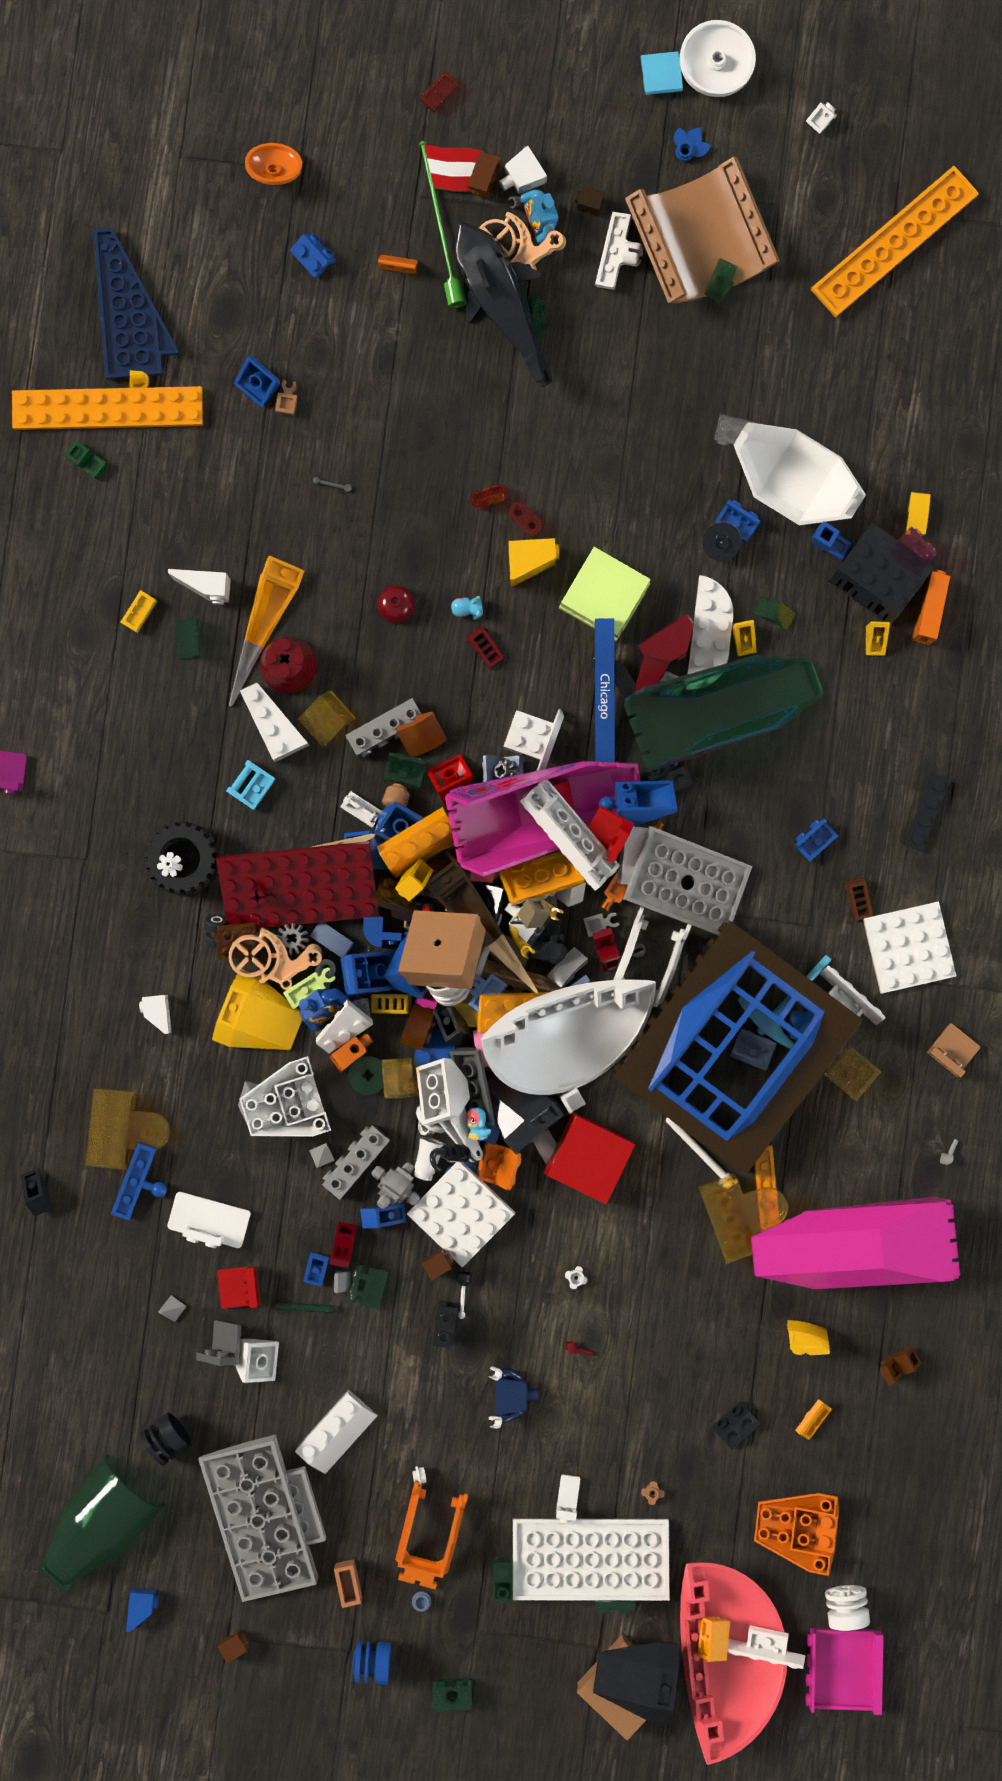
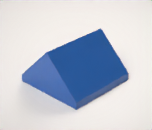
M251 355L245 360L234 382L240 390L262 408L282 387L279 379Z
M394 800L382 810L374 833L385 840H389L424 819V817Z

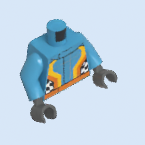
M531 190L522 194L521 197L513 196L508 198V201L514 200L515 202L514 206L510 208H520L524 203V208L535 240H532L534 246L540 245L546 239L548 233L555 231L558 214L550 193L544 194L539 190Z

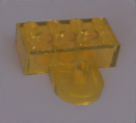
M94 1088L85 1166L127 1169L130 1149L135 1150L138 1141L156 1147V1150L167 1143L170 1136V1126L167 1120L158 1113L135 1111L136 1091Z
M735 1174L698 1187L726 1264L752 1255L751 1236L780 1224L787 1215L788 1204L786 1198L779 1190L772 1187H764L743 1195Z

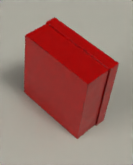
M573 1112L561 1133L543 1173L607 1204L635 1144L623 1135Z

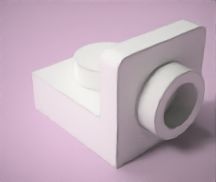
M828 102L826 105L820 103L806 122L821 134L833 118L837 117V114L834 113L836 109Z

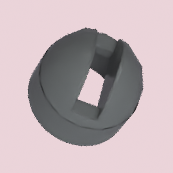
M642 943L635 944L634 950L642 947L643 951L635 954L633 952V957L640 958L644 956L646 949Z

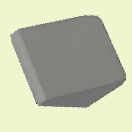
M335 1272V1293L350 1290L351 1272Z

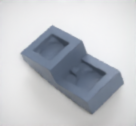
M319 922L310 935L341 958L347 955L355 944L324 922Z

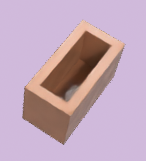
M355 1559L336 1563L334 1573L342 1608L361 1604L363 1597Z

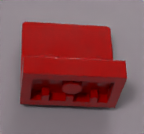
M600 806L588 828L607 849L606 852L609 853L607 861L614 863L635 823Z
M256 1265L220 1269L217 1271L222 1309L242 1306L255 1308L260 1305Z

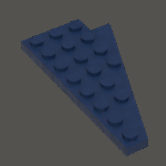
M113 228L93 229L106 380L130 378V370L142 371L148 376L163 375L162 356L179 355V351Z

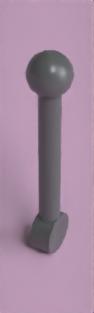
M318 477L313 478L314 484L320 483L344 489L346 492L352 490L349 484L344 486L320 480Z

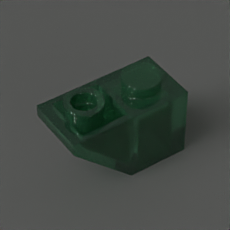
M493 1557V1602H513V1557Z

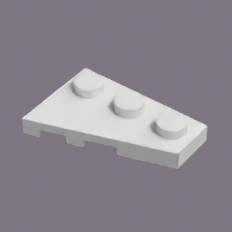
M347 999L341 1011H337L334 1015L333 1021L327 1024L317 1036L316 1044L327 1053H331L372 1026L373 1020Z

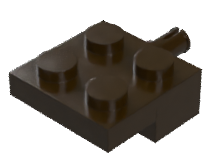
M379 876L376 880L377 906L390 909L392 917L410 922L416 908L420 909L424 904H427L417 900L416 897L408 901L400 896L395 889L398 881Z

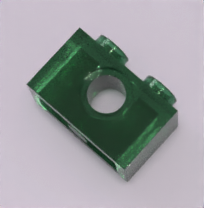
M458 1678L456 1681L438 1679L436 1682H433V1712L472 1710V1680H467V1678ZM453 1690L458 1695L456 1697H449L447 1693Z

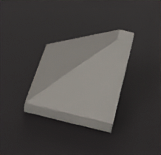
M327 1143L309 1150L317 1168L335 1160Z
M171 1295L158 1313L176 1322L187 1306Z

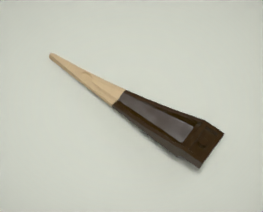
M455 860L432 877L426 883V887L450 913L478 914L480 922L486 929L483 944L530 989L538 994L536 987L469 877Z

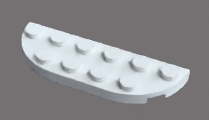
M701 575L698 581L688 674L691 675V678L688 677L687 682L724 669L729 656L733 622L731 599L718 582ZM722 672L686 684V689L705 687L716 680Z

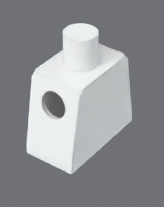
M526 146L505 165L507 176L499 180L504 191L514 186L517 193L520 194L547 183V175L529 146Z

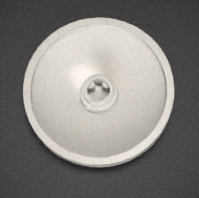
M711 20L699 24L688 33L680 51V68L684 78L692 88L707 96L725 97L738 92L747 84L755 67L756 54L750 37L739 26L728 21Z

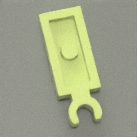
M325 968L320 976L317 972L313 973L283 992L293 1009L299 1006L301 999L308 997L315 990L326 989L325 982H333L336 979L335 976L330 979L326 977V973L331 970L330 968Z

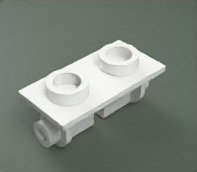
M351 791L344 798L341 805L342 809L372 828L382 812Z

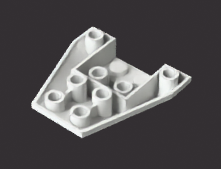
M308 1056L289 1062L239 1098L251 1136H315L331 1131Z

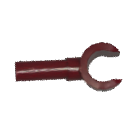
M566 1342V1350L570 1354L582 1353L592 1356L593 1351L577 1348V1342Z

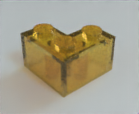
M412 1058L382 1060L385 1099L419 1096L417 1076H413Z

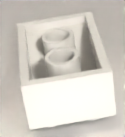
M168 569V573L173 580L205 599L212 601V604L224 605V602H229L231 580L226 573Z

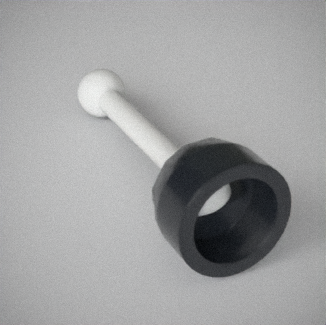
M459 1271L457 1272L456 1279L462 1288L458 1317L463 1319L465 1317V1287L471 1283L472 1273Z

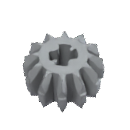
M292 923L290 929V926L285 924L286 931L279 928V932L283 933V935L276 936L282 939L286 950L289 948V955L293 954V948L299 954V946L303 949L306 948L302 941L309 942V939L303 938L308 932L303 931L300 933L303 929L302 925L296 929V924ZM296 934L297 937L295 938L297 941L289 943L288 940L290 939H288V936Z

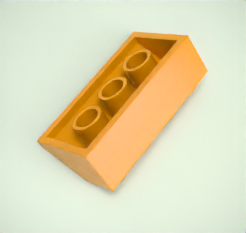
M442 807L377 846V849L389 870L397 878L404 874L419 857L426 861L454 844L452 831L456 828H451L449 816Z

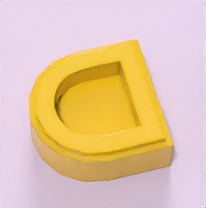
M130 370V388H147L149 385L148 375L142 371Z

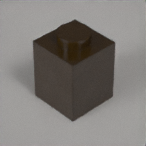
M583 185L581 192L578 191L575 202L578 203L577 210L599 216L605 192Z

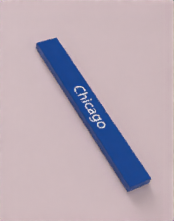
M595 618V762H615L614 618Z

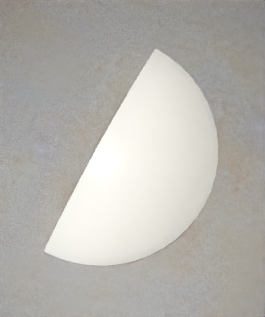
M649 980L590 982L569 986L538 996L505 1014L483 1035L481 1041L485 1059L491 1070L503 1083L520 1092L535 1095H551L583 1086L613 1067L625 1055L630 1045L635 1043L637 1036L645 1027L650 1016L655 997L656 982Z

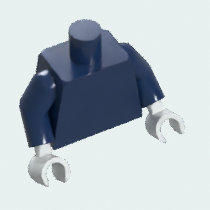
M492 1366L490 1369L495 1371V1374L489 1376V1378L496 1380L495 1415H498V1417L490 1416L489 1420H495V1424L490 1427L497 1429L502 1424L511 1422L527 1410V1401H538V1389H527V1380L512 1368L498 1369Z

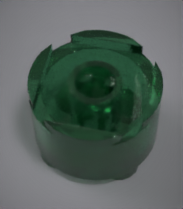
M363 1056L357 1059L349 1070L351 1086L355 1091L364 1095H372L379 1092L388 1081V1068L376 1056ZM367 1070L374 1074V1077H371L370 1080L364 1077Z

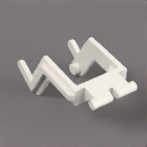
M641 906L634 920L623 956L613 980H625L623 976L632 956L640 929L646 930L649 921L644 920L645 915L642 914L644 908ZM687 924L685 929L681 928L679 932L673 931L671 940L676 942L658 990H655L654 1007L663 1003L675 973L684 942L691 929L690 924Z

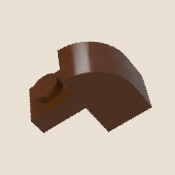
M912 1346L885 1358L880 1362L882 1365L880 1369L882 1377L887 1381L888 1385H892L901 1376L915 1372L922 1363Z

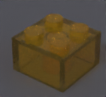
M848 1046L824 1076L853 1101H857L881 1071L853 1047Z

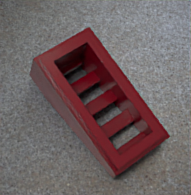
M480 626L466 637L489 669L505 658L483 626ZM482 634L483 637L475 642L474 639ZM485 640L488 642L486 645L479 648V645L483 643ZM491 646L492 650L484 655L483 652ZM496 653L497 656L494 657L492 660L489 661L487 659L492 654Z

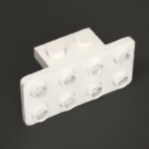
M178 1192L175 1196L167 1226L170 1230L183 1233L182 1236L187 1237L186 1240L198 1243L199 1240L206 1242L205 1245L212 1248L222 1244L240 1248L244 1241L251 1213L249 1210Z

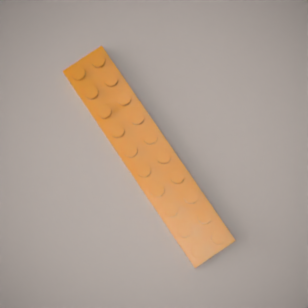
M955 166L951 167L811 288V291L836 318L974 200L979 193Z
M202 386L12 391V428L14 430L203 426Z

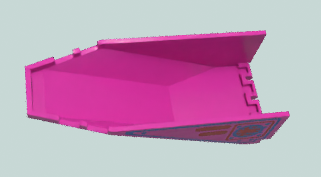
M582 761L450 790V793L445 796L447 810H454L449 812L448 815L451 828H457L452 831L455 847H459L455 849L458 863L466 870L486 876L559 850V847L549 838L548 834L537 824L533 816L520 802L523 796L531 790V787L547 779L550 783L569 780L574 811L586 826L589 827L599 809L600 800L603 797L613 799L615 782L641 781L638 764Z

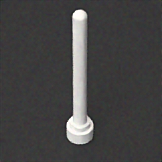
M669 1118L666 1119L669 1126L721 1178L720 1181L726 1190L737 1181L733 1174L726 1173L685 1130Z

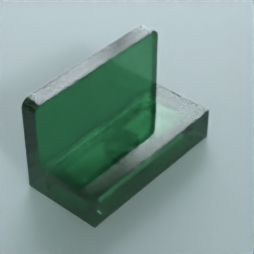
M188 617V620L176 621L175 631L178 658H200L198 619L196 617Z

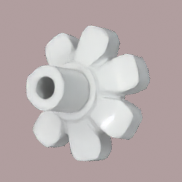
M168 852L167 857L164 855L160 856L159 860L162 863H158L157 868L163 869V876H168L170 873L174 877L177 875L176 870H182V865L178 864L181 861L179 856L174 857L172 852Z

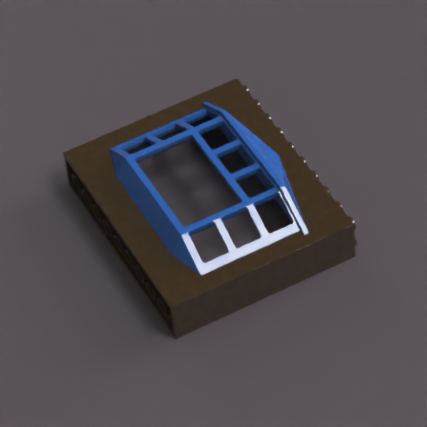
M729 920L727 923L724 921L717 930L720 932L716 938L712 937L708 941L706 952L704 954L700 952L696 957L694 968H688L682 977L685 980L682 984L677 983L672 989L671 993L673 996L670 1000L665 999L660 1005L659 1009L661 1012L658 1016L654 1014L648 1021V1029L646 1031L642 1030L636 1038L638 1041L636 1045H630L627 1049L624 1061L619 1060L615 1065L613 1077L746 1176L863 1019ZM748 966L767 979L755 998L736 985ZM772 984L790 996V1000L778 1016L760 1003ZM731 990H734L750 1002L749 1007L736 1023L717 1010ZM795 1002L800 1003L814 1014L813 1019L803 1033H800L784 1021V1018ZM758 1008L797 1037L798 1040L748 1107L744 1109L703 1077L753 1010ZM713 1015L731 1028L718 1048L713 1047L698 1035ZM693 1041L698 1042L712 1053V1056L699 1073L694 1072L680 1061V1058ZM674 1066L679 1067L693 1078V1081L681 1095H678L662 1083ZM699 1083L717 1096L704 1113L686 1101L688 1095ZM722 1101L741 1114L729 1130H725L709 1118Z

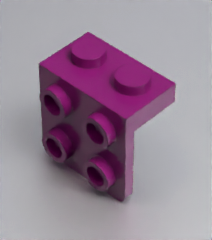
M0 751V789L4 790V793L15 795V792L23 791L27 756L25 754Z

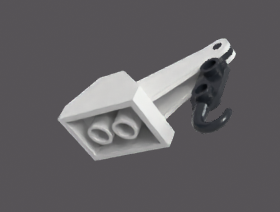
M443 1058L416 1067L423 1125L439 1123L456 1143L446 1144L440 1148L433 1149L429 1156L432 1167L436 1171L442 1170L436 1164V1156H440L448 1162L464 1163L468 1160L470 1162L481 1160L483 1152L478 1141L468 1137L470 1128L467 1124L465 1106L470 1096L467 1078L452 1059Z

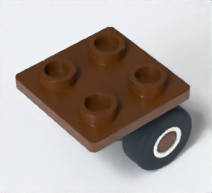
M212 914L205 919V928L210 931L205 933V943L208 946L217 947V960L229 959L230 947L239 937L256 935L255 923L228 925L226 916L221 914ZM249 939L240 942L249 951L247 956L236 946L232 952V959L255 957V955L251 954L255 948V940Z

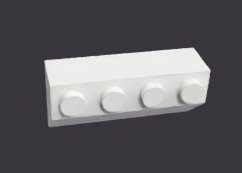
M348 1390L298 1445L295 1452L310 1466L326 1474L378 1415L351 1390Z

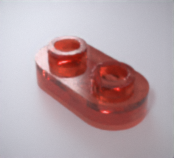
M503 484L479 490L470 496L471 504L475 508L483 509L488 505L503 502L508 496V491Z
M515 502L510 506L509 517L526 534L536 535L540 532L542 527L541 520L525 504ZM520 510L522 514L516 516L515 511ZM530 523H534L536 527L534 529H530L528 525Z

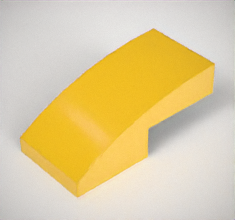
M911 492L906 532L926 534L930 494Z

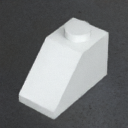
M168 995L142 997L139 1006L140 1012L144 1014V1017L164 1034L171 1033Z

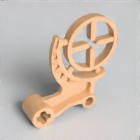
M509 212L505 215V221L492 219L479 227L491 234L486 228L488 225L494 223L505 225L506 227L499 233L497 239L501 240L510 231L513 241L509 252L501 244L503 250L510 258L516 249V245L520 244L518 252L511 262H521L537 270L535 264L539 260L550 255L554 250H562L566 245L564 235L558 231H551L539 246H534L527 226L517 216ZM510 220L516 224L520 233V239L516 238L515 231L508 224ZM554 237L558 238V244L554 243Z
M261 928L259 936L244 935L233 942L229 950V963L236 973L244 977L260 975V983L270 979L281 984V987L285 990L291 988L294 975L307 969L309 966L318 965L322 960V951L317 944L308 945L297 959L291 960L288 957L283 942L274 933L264 928ZM264 936L272 942L276 953H271L269 944L263 939ZM250 939L260 942L252 950V955H255L263 946L267 949L269 957L265 966L256 957H252V962L260 970L256 972L240 970L249 961V957H245L237 966L234 964L232 952L235 946L246 956L249 954V951L240 944L241 941ZM310 953H317V956L310 957ZM271 958H276L274 967L265 975L264 972L268 969Z

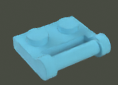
M247 760L245 768L233 785L228 787L226 791L255 810L276 779ZM252 770L255 771L256 774L242 794L238 793L237 791Z

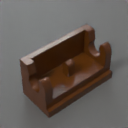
M483 152L479 153L467 185L468 189L472 190L471 193L473 195L490 200L502 168L500 157Z

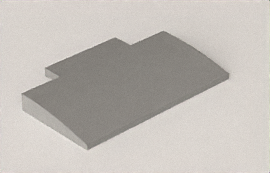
M276 1435L252 1440L199 1457L198 1460L242 1602L316 1585L319 1577L309 1545L326 1541L327 1537L306 1467L286 1470Z

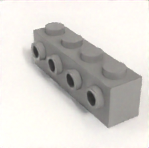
M413 698L345 736L357 757L362 756L364 758L372 753L371 750L373 748L386 746L389 744L388 740L393 737L395 739L400 738L396 732L397 726L414 722L415 716L421 715V712Z
M374 1124L371 1127L368 1125L360 1133L362 1138L359 1142L354 1141L348 1148L350 1151L346 1157L342 1155L335 1163L337 1168L333 1172L329 1170L322 1178L325 1180L322 1185L339 1200L391 1140Z

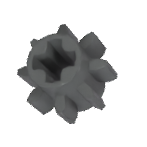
M499 760V764L494 767V777L501 779L517 775V766L512 765V760Z

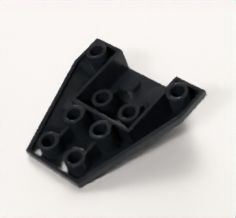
M496 1075L487 1080L496 1125L503 1140L516 1155L527 1148L544 1131L554 1124L557 1126L571 1115L559 1100L551 1095H535L520 1092L503 1083Z
M657 1641L598 1652L593 1693L649 1722L669 1724L678 1677L680 1644Z

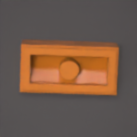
M380 255L378 259L380 269L416 274L418 260Z

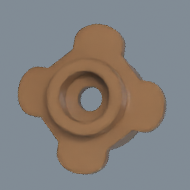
M655 1481L650 1482L646 1488L641 1490L642 1496L648 1499L650 1505L656 1504L659 1498L664 1497V1491L659 1489Z

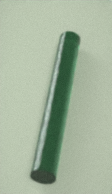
M276 1302L275 1310L333 1313L334 1305Z

